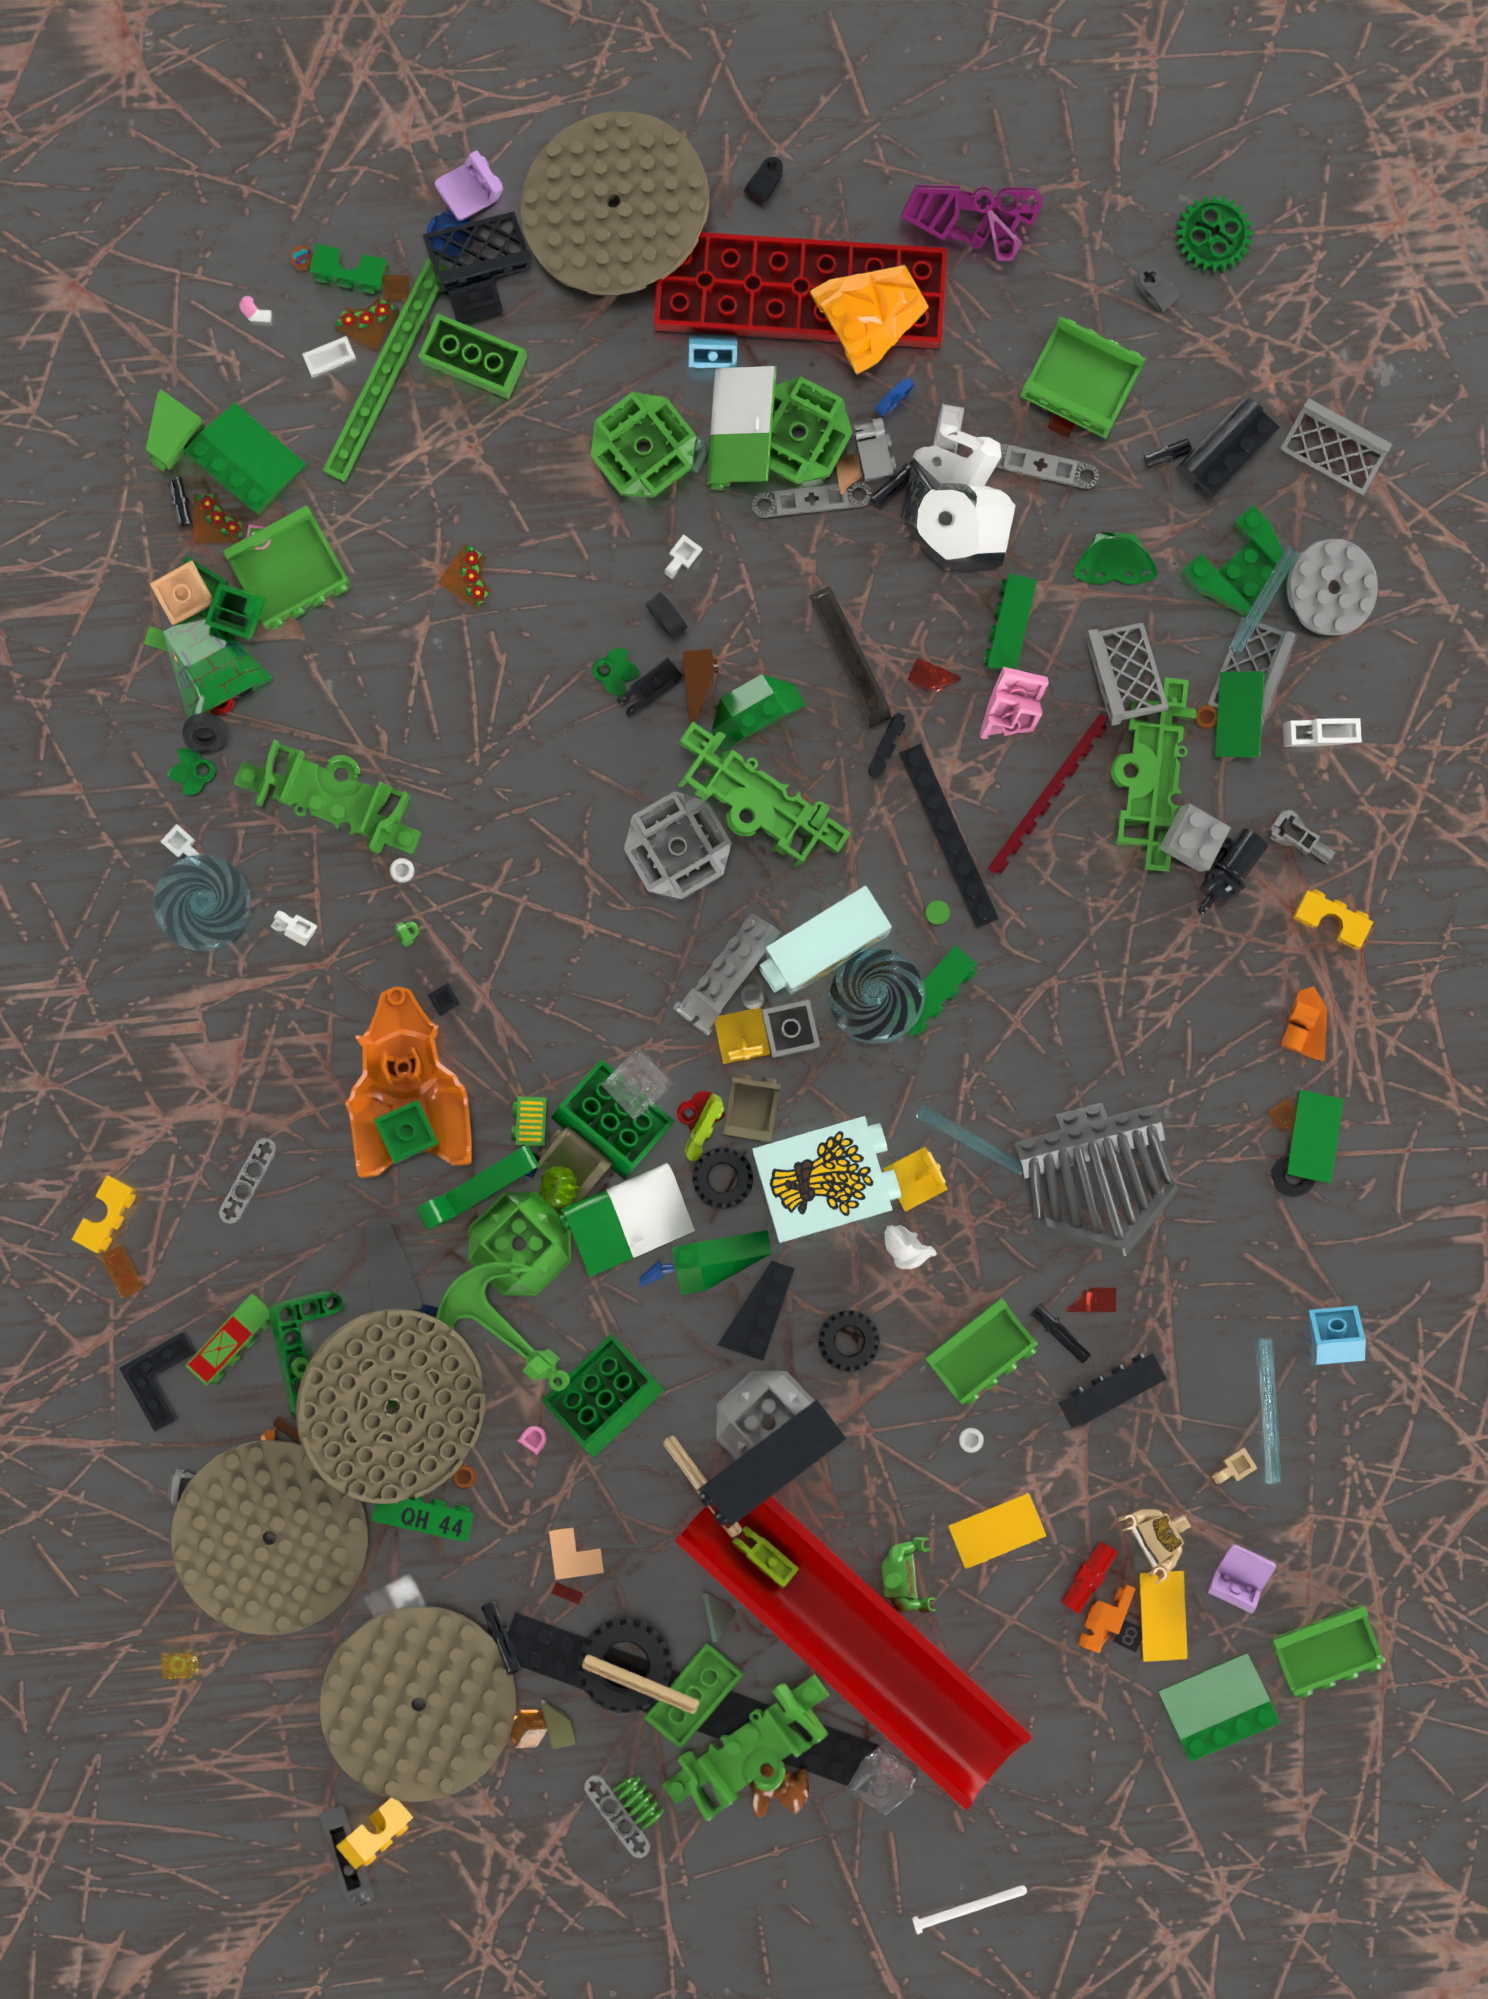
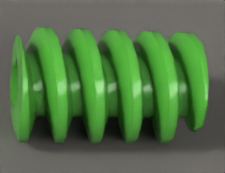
M630 1776L612 1791L621 1790L618 1800L627 1799L623 1807H633L629 1815L638 1814L635 1824L644 1823L641 1828L643 1830L659 1819L664 1810L663 1808L655 1809L658 1804L657 1800L649 1801L653 1795L651 1792L643 1793L647 1787L646 1784L637 1785L641 1777Z

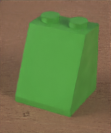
M161 389L157 393L146 451L150 455L148 459L152 461L155 467L161 471L167 469L172 473L186 454L184 450L203 431L205 425L198 415Z

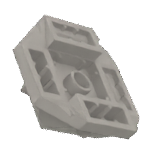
M674 791L632 815L624 851L648 892L682 900L723 876L732 842L708 801L702 803L699 798ZM675 841H681L684 843L685 849L681 853H675L671 850V845Z
M752 1370L717 1403L716 1439L737 1460L815 1400L787 1371ZM765 1416H772L775 1419V1426L770 1430L764 1429L761 1425V1420Z

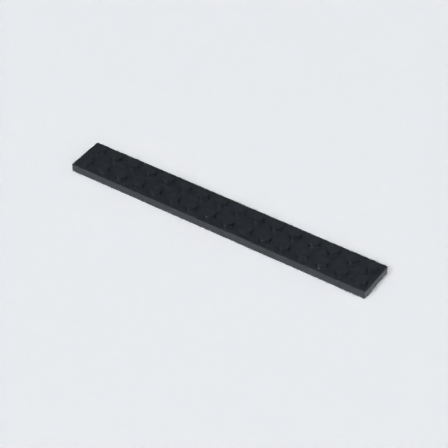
M515 1612L507 1634L520 1666L583 1689L578 1675V1659L581 1648L587 1638ZM610 1647L602 1659L644 1678L648 1672L647 1659L614 1647ZM671 1669V1676L667 1687L681 1673L680 1671ZM607 1679V1681L615 1687L623 1689L629 1688L610 1679ZM731 1690L697 1731L721 1740V1736H730L748 1722H752L750 1714L754 1710L760 1709L764 1713L772 1705ZM655 1702L652 1703L650 1707L646 1708L645 1710L641 1709L640 1711L647 1713L650 1710V1708L655 1704ZM793 1721V1724L807 1742L813 1739L811 1734L799 1722ZM822 1724L828 1732L826 1737L815 1743L797 1758L791 1753L782 1759V1762L799 1769L806 1768L807 1772L867 1793L883 1746Z

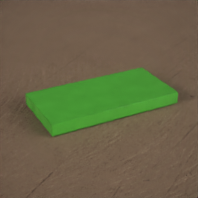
M706 1642L668 1687L697 1699L699 1705L696 1712L691 1714L657 1700L643 1718L681 1750L743 1677L744 1673Z

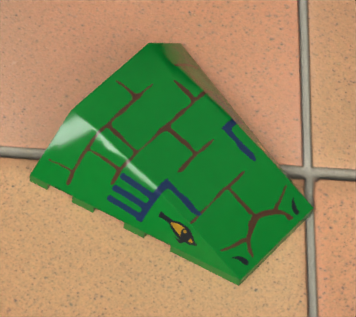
M206 609L163 631L187 719L198 713H210L211 709L249 688L254 691L274 680L228 632L205 625L208 614Z

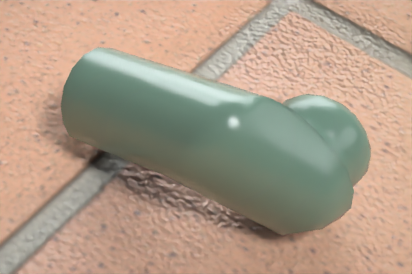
M697 436L691 469L695 474L699 472L708 458L706 443Z

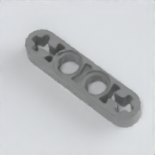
M262 1138L255 1143L220 1207L219 1216L223 1222L234 1224L241 1219L276 1155L277 1146L273 1140ZM269 1142V1148L272 1152L270 1154L265 1153L262 1159L267 1160L264 1165L261 1161L253 1159L255 1154L260 1157L262 1150L259 1148L260 1145H266ZM252 1163L258 1164L261 1168V1172L257 1177H251L247 1173L248 1166ZM239 1185H246L249 1189V1194L244 1199H240L236 1195V1188ZM232 1197L234 1200L244 1204L242 1208L237 1205L234 1209V1212L237 1214L236 1217H230L228 1220L226 1218L227 1214L224 1211L226 1208H232L234 1203L229 1202Z
M600 1775L590 1776L584 1785L586 1794L629 1853L636 1858L646 1856L650 1850V1841L639 1825L635 1824V1820L629 1815L628 1810L623 1807L624 1805L618 1800L617 1795L612 1791L606 1780ZM592 1780L596 1783L599 1781L602 1783L600 1790L603 1794L606 1790L610 1793L604 1796L600 1802L596 1800V1798L600 1797L596 1790L591 1792L589 1789ZM608 1799L614 1800L617 1804V1810L613 1813H607L603 1809V1803ZM622 1819L629 1820L632 1824L631 1830L627 1833H622L618 1829V1822ZM635 1830H637L639 1833L635 1835V1838L638 1840V1842L644 1841L646 1843L643 1847V1852H641L640 1850H633V1848L635 1847V1843L632 1839H630L629 1842L625 1840V1838L630 1837L635 1832Z

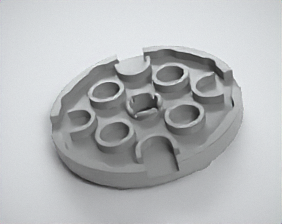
M1324 539L1312 543V545L1298 554L1288 574L1287 595L1290 607L1294 609L1300 619L1299 621L1306 628L1318 634L1342 635L1355 630L1369 617L1377 599V575L1370 558L1360 547L1347 540ZM1332 580L1338 587V590L1333 594L1328 589V585Z

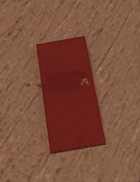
M556 1582L551 1594L579 1604L583 1593Z

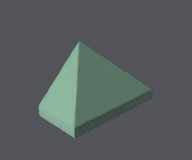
M707 1591L703 1592V1599L712 1642H717L736 1610Z

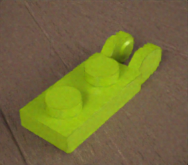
M711 1094L686 1142L684 1152L687 1159L692 1162H696L700 1158L699 1156L702 1155L703 1150L701 1146L704 1140L710 1138L715 1119H719L724 1111L720 1096Z
M745 1526L742 1529V1533L756 1544L750 1549L742 1540L735 1538L732 1541L733 1545L783 1589L799 1568L766 1539L759 1537L750 1528Z

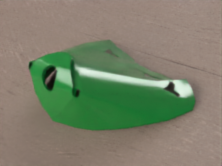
M1102 532L1095 535L1076 565L1074 576L1081 581L1092 584H1105L1114 579L1124 584H1140L1155 579L1157 571L1152 558L1136 535L1123 532ZM1085 568L1087 575H1085L1084 572L1079 571ZM1145 569L1151 572V574L1146 573L1144 576H1142ZM1099 570L1105 574V576L1099 575L1096 577ZM1131 571L1134 577H1132L1131 575L1125 576L1124 574Z

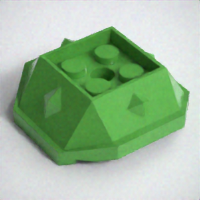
M801 376L775 385L769 470L796 484L829 477L852 436V429L843 398ZM796 428H801L805 431V435L802 438H795L792 435V431Z
M633 391L595 420L591 458L620 495L654 498L692 469L696 434L666 397ZM642 442H646L650 445V449L642 453L638 451L637 446Z
M503 1192L468 1227V1262L473 1267L497 1261L534 1266V1270L510 1277L492 1279L489 1283L502 1296H537L572 1262V1233L568 1228L564 1229L558 1218L559 1214L537 1192ZM517 1237H523L526 1240V1247L521 1251H517L513 1247V1241Z

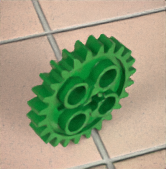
M1214 194L1212 200L1209 201L1205 195L1202 203L1197 199L1194 200L1195 208L1187 205L1186 211L1188 214L1181 213L1180 218L1183 221H1178L1176 226L1182 230H1178L1175 233V236L1181 237V239L1177 241L1176 245L1184 246L1180 254L1188 253L1186 262L1195 260L1194 268L1202 264L1203 272L1209 266L1212 272L1215 273L1217 267L1220 266L1222 272H1225L1226 264L1234 268V259L1241 263L1243 260L1241 254H1248L1249 250L1245 246H1251L1253 241L1248 239V237H1252L1254 232L1247 229L1252 226V222H1245L1249 214L1240 213L1242 205L1237 208L1233 207L1234 199L1228 204L1226 203V196H1223L1221 201H1217V196ZM1204 214H1213L1216 218V221H1206L1204 218ZM1225 226H1234L1236 228V233H1227L1225 230ZM1214 230L1218 231L1215 237L1210 236ZM1199 233L1203 236L1204 241L1195 242L1192 235ZM1227 241L1233 242V245L1228 244ZM1213 246H1222L1225 253L1216 254L1213 251Z

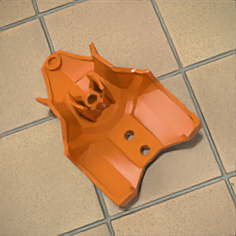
M393 987L380 994L378 1005L368 1030L364 1035L356 1036L363 1049V1074L353 1086L351 1095L345 1102L350 1116L356 1169L360 1178L380 1176L393 1163L374 1123V1119L416 1100L419 1101L438 1141L437 1146L421 1153H431L448 1162L453 1167L470 1165L472 1163L471 1126L467 1090L464 1085L459 1083L454 1073L440 1064L435 1046L438 1025L436 1026L427 1017L411 989L403 987Z

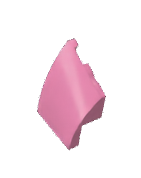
M1003 667L988 703L980 732L981 738L987 739L988 735L999 733L1007 736L1017 732H1033L1042 715L1040 699L1049 684L1048 678Z

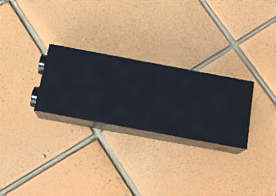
M816 1399L698 1489L700 1493L698 1497L706 1507L710 1506L714 1511L713 1517L721 1527L725 1526L726 1529H729L847 1438Z

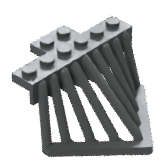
M1102 1102L1055 1115L1060 1130L1014 1142L1022 1165L1024 1178L1030 1177L1036 1228L1048 1234L1126 1256L1177 1193V1186L1161 1141L1165 1140L1162 1120L1155 1104L1109 1117ZM1146 1145L1152 1146L1165 1181V1186L1161 1191ZM1131 1149H1135L1138 1152L1153 1201L1149 1206ZM1116 1153H1120L1124 1159L1141 1216L1137 1221ZM1105 1156L1110 1166L1129 1229L1125 1236L1101 1158ZM1087 1161H1091L1114 1238L1107 1237L1104 1233L1086 1164ZM1073 1165L1076 1166L1080 1176L1094 1232L1084 1230L1071 1170ZM1058 1169L1062 1170L1073 1226L1063 1223L1056 1179V1170ZM1043 1173H1046L1053 1220L1044 1218L1040 1183V1176Z

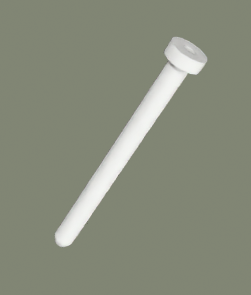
M1020 1885L921 1919L915 1916L912 1917L916 1933L920 1934L923 1933V1928L1025 1895L1027 1890L1025 1886Z

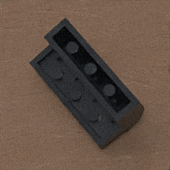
M1243 397L1176 469L1193 485L1197 482L1214 497L1280 427L1263 412L1264 408L1248 397Z

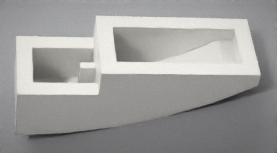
M1360 718L1296 720L1282 723L1284 747L1327 746L1362 742Z

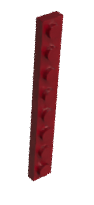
M1101 713L1098 715L986 870L992 876L996 872L1002 874L1010 863L1006 860L1011 852L1016 854L1023 845L1020 839L1025 833L1031 834L1037 825L1034 821L1039 813L1043 816L1052 805L1048 802L1054 794L1058 797L1066 786L1062 783L1067 775L1070 777L1074 775L1080 766L1076 762L1081 756L1086 758L1094 747L1090 744L1095 736L1100 739L1108 727L1105 723L1108 718Z

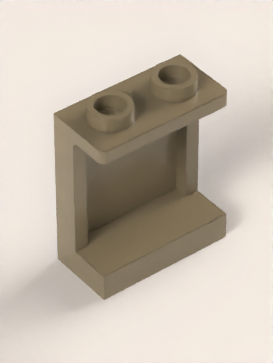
M738 1074L737 1078L732 1077L723 1132L724 1136L771 1143L780 1085L776 1084L775 1079L762 1077L761 1081L752 1080L751 1075Z
M568 1126L563 1132L560 1129L557 1130L550 1139L552 1145L549 1148L545 1146L537 1155V1158L540 1159L538 1161L540 1166L537 1169L542 1165L549 1169L576 1192L571 1199L578 1202L591 1192L613 1162L572 1127Z

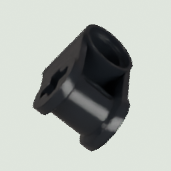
M777 157L767 158L756 174L749 180L743 192L764 205L783 176L782 161ZM777 166V173L774 171L771 174L768 173V167L773 168Z

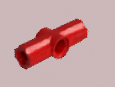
M1100 1541L1088 1561H1085L1076 1573L1074 1583L1063 1597L1061 1603L1080 1614L1092 1593H1095L1106 1576L1105 1573L1113 1563L1118 1552Z

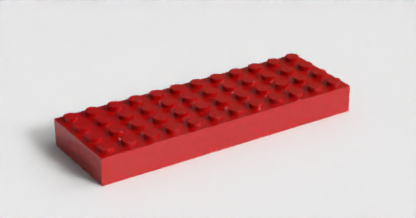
M701 232L698 237V243L686 260L667 277L657 280L654 316L655 331L840 342L824 312H820L809 291L830 279L905 265L929 308L909 330L903 333L894 346L940 349L942 343L948 248Z

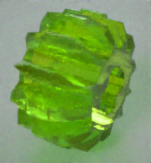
M555 1166L545 1169V1175L540 1176L542 1183L538 1187L542 1191L539 1196L544 1198V1203L561 1208L562 1206L572 1204V1199L577 1197L575 1189L579 1187L575 1185L577 1177L573 1176V1170L563 1166Z

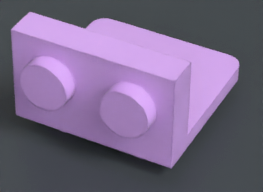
M477 150L469 154L464 165L438 178L434 183L435 188L459 221L497 202L503 191L500 179L493 175L487 160Z
M1232 1545L1214 1572L1208 1593L1253 1614L1261 1591L1275 1571L1276 1565L1238 1545Z

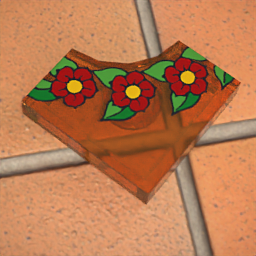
M377 298L372 305L364 309L345 307L334 329L377 351L399 313V309L380 298Z
M218 494L193 495L195 544L238 543L243 540L242 517L232 516L224 511L220 505Z
M465 543L438 583L476 610H479L491 593V589L484 583L482 578V565L486 557Z

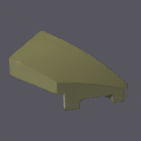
M546 1700L541 1701L552 1749L576 1744L571 1719L567 1716V1712L549 1705V1702Z

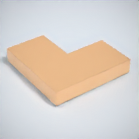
M574 1527L549 1531L555 1580L604 1573L601 1548L577 1551Z

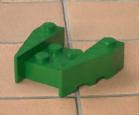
M1252 505L1233 524V527L1248 542L1218 571L1200 553L1183 569L1181 575L1198 593L1206 595L1217 603L1238 612L1239 615L1255 621L1259 614L1252 608V605L1281 578L1287 583L1291 566L1270 521Z

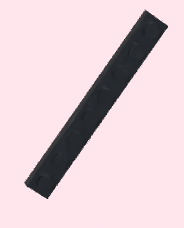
M920 743L899 752V756L976 929L998 920V915L922 744Z

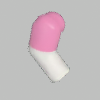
M244 296L241 299L239 307L248 320L271 322V310H258L253 303V298L250 296Z

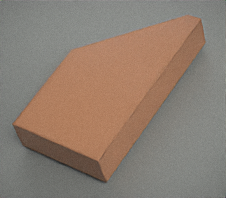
M858 454L840 456L835 465L840 495L844 494L852 483H856L861 478Z

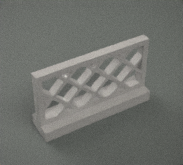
M1308 398L1279 450L1364 496L1393 444ZM1305 414L1314 419L1316 429L1302 431L1300 422ZM1318 421L1326 426L1319 427ZM1298 427L1300 433L1293 435ZM1330 427L1335 430L1337 440L1324 444L1320 430ZM1317 431L1321 445L1307 449L1304 435ZM1339 433H1341L1342 435H1344V436H1346V437L1340 439ZM1301 436L1304 450L1294 452L1287 448L1292 438ZM1352 439L1356 442L1358 452L1345 455L1341 442ZM1338 443L1342 456L1328 460L1325 446ZM1360 444L1368 449L1361 450ZM1322 447L1325 461L1316 464L1311 461L1308 451ZM1372 450L1380 455L1376 464L1366 467L1362 453ZM1305 452L1307 458H1305V457H1303V456H1301V455H1299V454ZM1359 454L1363 468L1349 472L1346 458ZM1343 459L1347 473L1340 475L1332 473L1329 463ZM1327 464L1328 470L1321 467L1320 465ZM1373 468L1368 476L1367 469ZM1364 470L1366 482L1361 489L1353 484L1350 474ZM1347 475L1349 482L1341 477Z
M1242 616L1220 672H1227L1234 668L1237 669V672H1241L1239 666L1252 661L1255 670L1259 671L1254 659L1265 654L1268 655L1270 659L1269 667L1260 670L1266 673L1262 713L1263 726L1296 643L1297 636L1295 633L1284 632ZM1245 624L1255 627L1258 635L1245 641L1242 634ZM1270 634L1280 636L1278 644L1268 649L1263 637ZM1241 637L1243 642L1238 644V641ZM1260 639L1265 651L1252 656L1247 644ZM1245 646L1249 658L1237 663L1233 656L1234 651ZM1275 650L1273 657H1271L1270 652ZM1231 659H1232V661H1233L1234 664L1231 665V666H1229V664H1230V662H1231ZM1220 674L1207 704L1217 710L1218 703H1215L1217 694H1219Z
M1138 623L1098 632V629L1088 630L1086 642L1111 726L1121 724V720L1168 710L1167 700L1144 624ZM1140 632L1141 640L1138 644L1126 638L1129 633ZM1113 637L1119 640V643L1113 649L1105 645L1104 638ZM1122 643L1134 648L1129 657L1118 652ZM1137 651L1147 656L1148 660L1144 665L1133 660ZM1114 656L1126 662L1121 670L1111 666V660ZM1129 664L1140 669L1136 678L1124 673ZM1144 672L1153 676L1154 681L1151 686L1139 681ZM1120 677L1132 683L1127 692L1117 686ZM1135 685L1147 691L1142 700L1130 694ZM1151 693L1159 697L1161 704L1152 706L1146 703L1145 700ZM1127 698L1138 704L1135 710L1125 712L1123 703Z

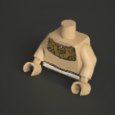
M1140 1509L1130 1515L1120 1517L1119 1521L1125 1520L1127 1523L1126 1528H1123L1122 1531H1131L1150 1566L1156 1568L1149 1572V1577L1156 1574L1158 1581L1155 1584L1161 1583L1175 1567L1182 1553L1181 1546L1184 1542L1179 1534L1191 1527L1188 1520L1183 1514L1171 1521L1167 1513H1162L1156 1509Z

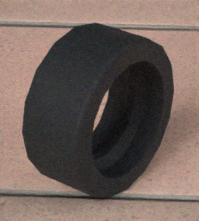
M661 592L645 604L654 619L672 639L688 628L684 619Z

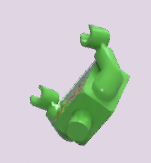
M915 1537L912 1542L909 1541L892 1546L889 1549L888 1556L882 1562L884 1596L886 1599L892 1600L895 1609L898 1611H920L921 1613L936 1611V1609H931L929 1606V1602L935 1601V1598L929 1597L918 1600L913 1556L914 1551H930L929 1547H923L924 1541L929 1540V1538Z

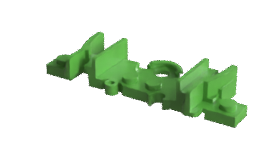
M1164 678L1163 690L1168 710L1156 713L1159 715L1158 724L1135 717L1129 718L1127 733L1134 734L1133 753L1120 754L1114 760L1111 767V775L1114 782L1120 788L1122 786L1129 787L1126 811L1121 810L1118 813L1119 830L1115 844L1147 846L1145 870L1170 871L1171 855L1159 848L1175 818L1176 810L1180 808V805H1174L1171 802L1172 795H1181L1182 793L1178 788L1180 762L1177 758L1182 759L1188 753L1185 746H1178L1183 740V724L1172 723V718L1194 721L1197 715L1195 709L1186 708L1189 680ZM1131 700L1129 707H1131V710H1135L1138 704ZM1145 700L1146 703L1152 706L1161 704L1160 701ZM1179 750H1183L1184 754H1179ZM1127 764L1136 765L1138 773L1135 777L1129 778L1124 774V767ZM1148 824L1147 837H1123L1124 826Z
M694 722L689 725L678 743L696 755L697 758L680 780L678 786L682 788L686 783H689L697 789L694 794L701 798L700 801L702 803L713 795L724 804L730 805L732 808L729 813H726V821L734 833L740 836H752L761 827L765 830V833L776 840L770 850L772 852L777 851L782 856L788 853L794 857L795 861L792 866L795 868L804 862L816 842H819L834 854L839 852L849 837L850 832L829 817L825 818L829 812L828 805L822 801H817L812 806L801 798L800 792H797L794 797H789L786 793L789 784L782 785L764 771H755L758 767V761L755 758H749L744 763L743 757L734 750L729 752L722 751L718 757L714 753L726 735L722 732H717L713 736ZM701 766H705L714 772L701 784L691 778L693 773ZM742 810H749L752 813L753 819L750 823H744L740 820L739 814ZM795 831L803 835V842L799 853L790 848Z
M274 740L264 769L242 761L234 784L257 793L255 798L257 806H263L270 787L274 786L275 790L271 798L290 807L297 804L294 811L299 817L305 816L307 809H309L313 816L335 824L337 830H340L341 824L349 823L351 825L350 835L358 833L370 838L367 848L372 852L380 853L384 844H387L413 855L421 832L400 824L411 797L410 794L405 791L403 793L380 781L377 788L358 782L360 769L352 758L345 755L334 756L328 760L327 767L323 768L304 760L306 756L304 751L281 745L279 741ZM279 750L289 753L285 777L273 772L274 762ZM339 768H344L348 771V778L343 782L337 781L334 777L335 771ZM390 794L401 797L397 807L388 818L379 814ZM299 808H303V812L299 813Z
M812 1676L793 1691L785 1683L772 1690L786 1710L785 1712L778 1702L766 1709L764 1713L762 1710L756 1709L750 1714L752 1722H748L730 1736L723 1735L720 1737L724 1743L723 1748H718L713 1742L709 1746V1751L698 1759L692 1751H687L678 1758V1762L683 1767V1770L662 1784L674 1803L677 1805L692 1794L698 1809L705 1820L708 1821L721 1810L735 1802L739 1798L736 1792L753 1780L757 1785L756 1788L760 1790L770 1791L779 1787L785 1778V1767L782 1759L791 1753L797 1758L828 1735V1732L811 1710L812 1707L829 1696V1693L817 1676ZM794 1720L799 1722L813 1737L811 1741L807 1742L793 1724ZM769 1763L773 1766L774 1773L771 1777L762 1775L760 1771L762 1764ZM709 1781L717 1800L721 1804L717 1808L702 1788Z

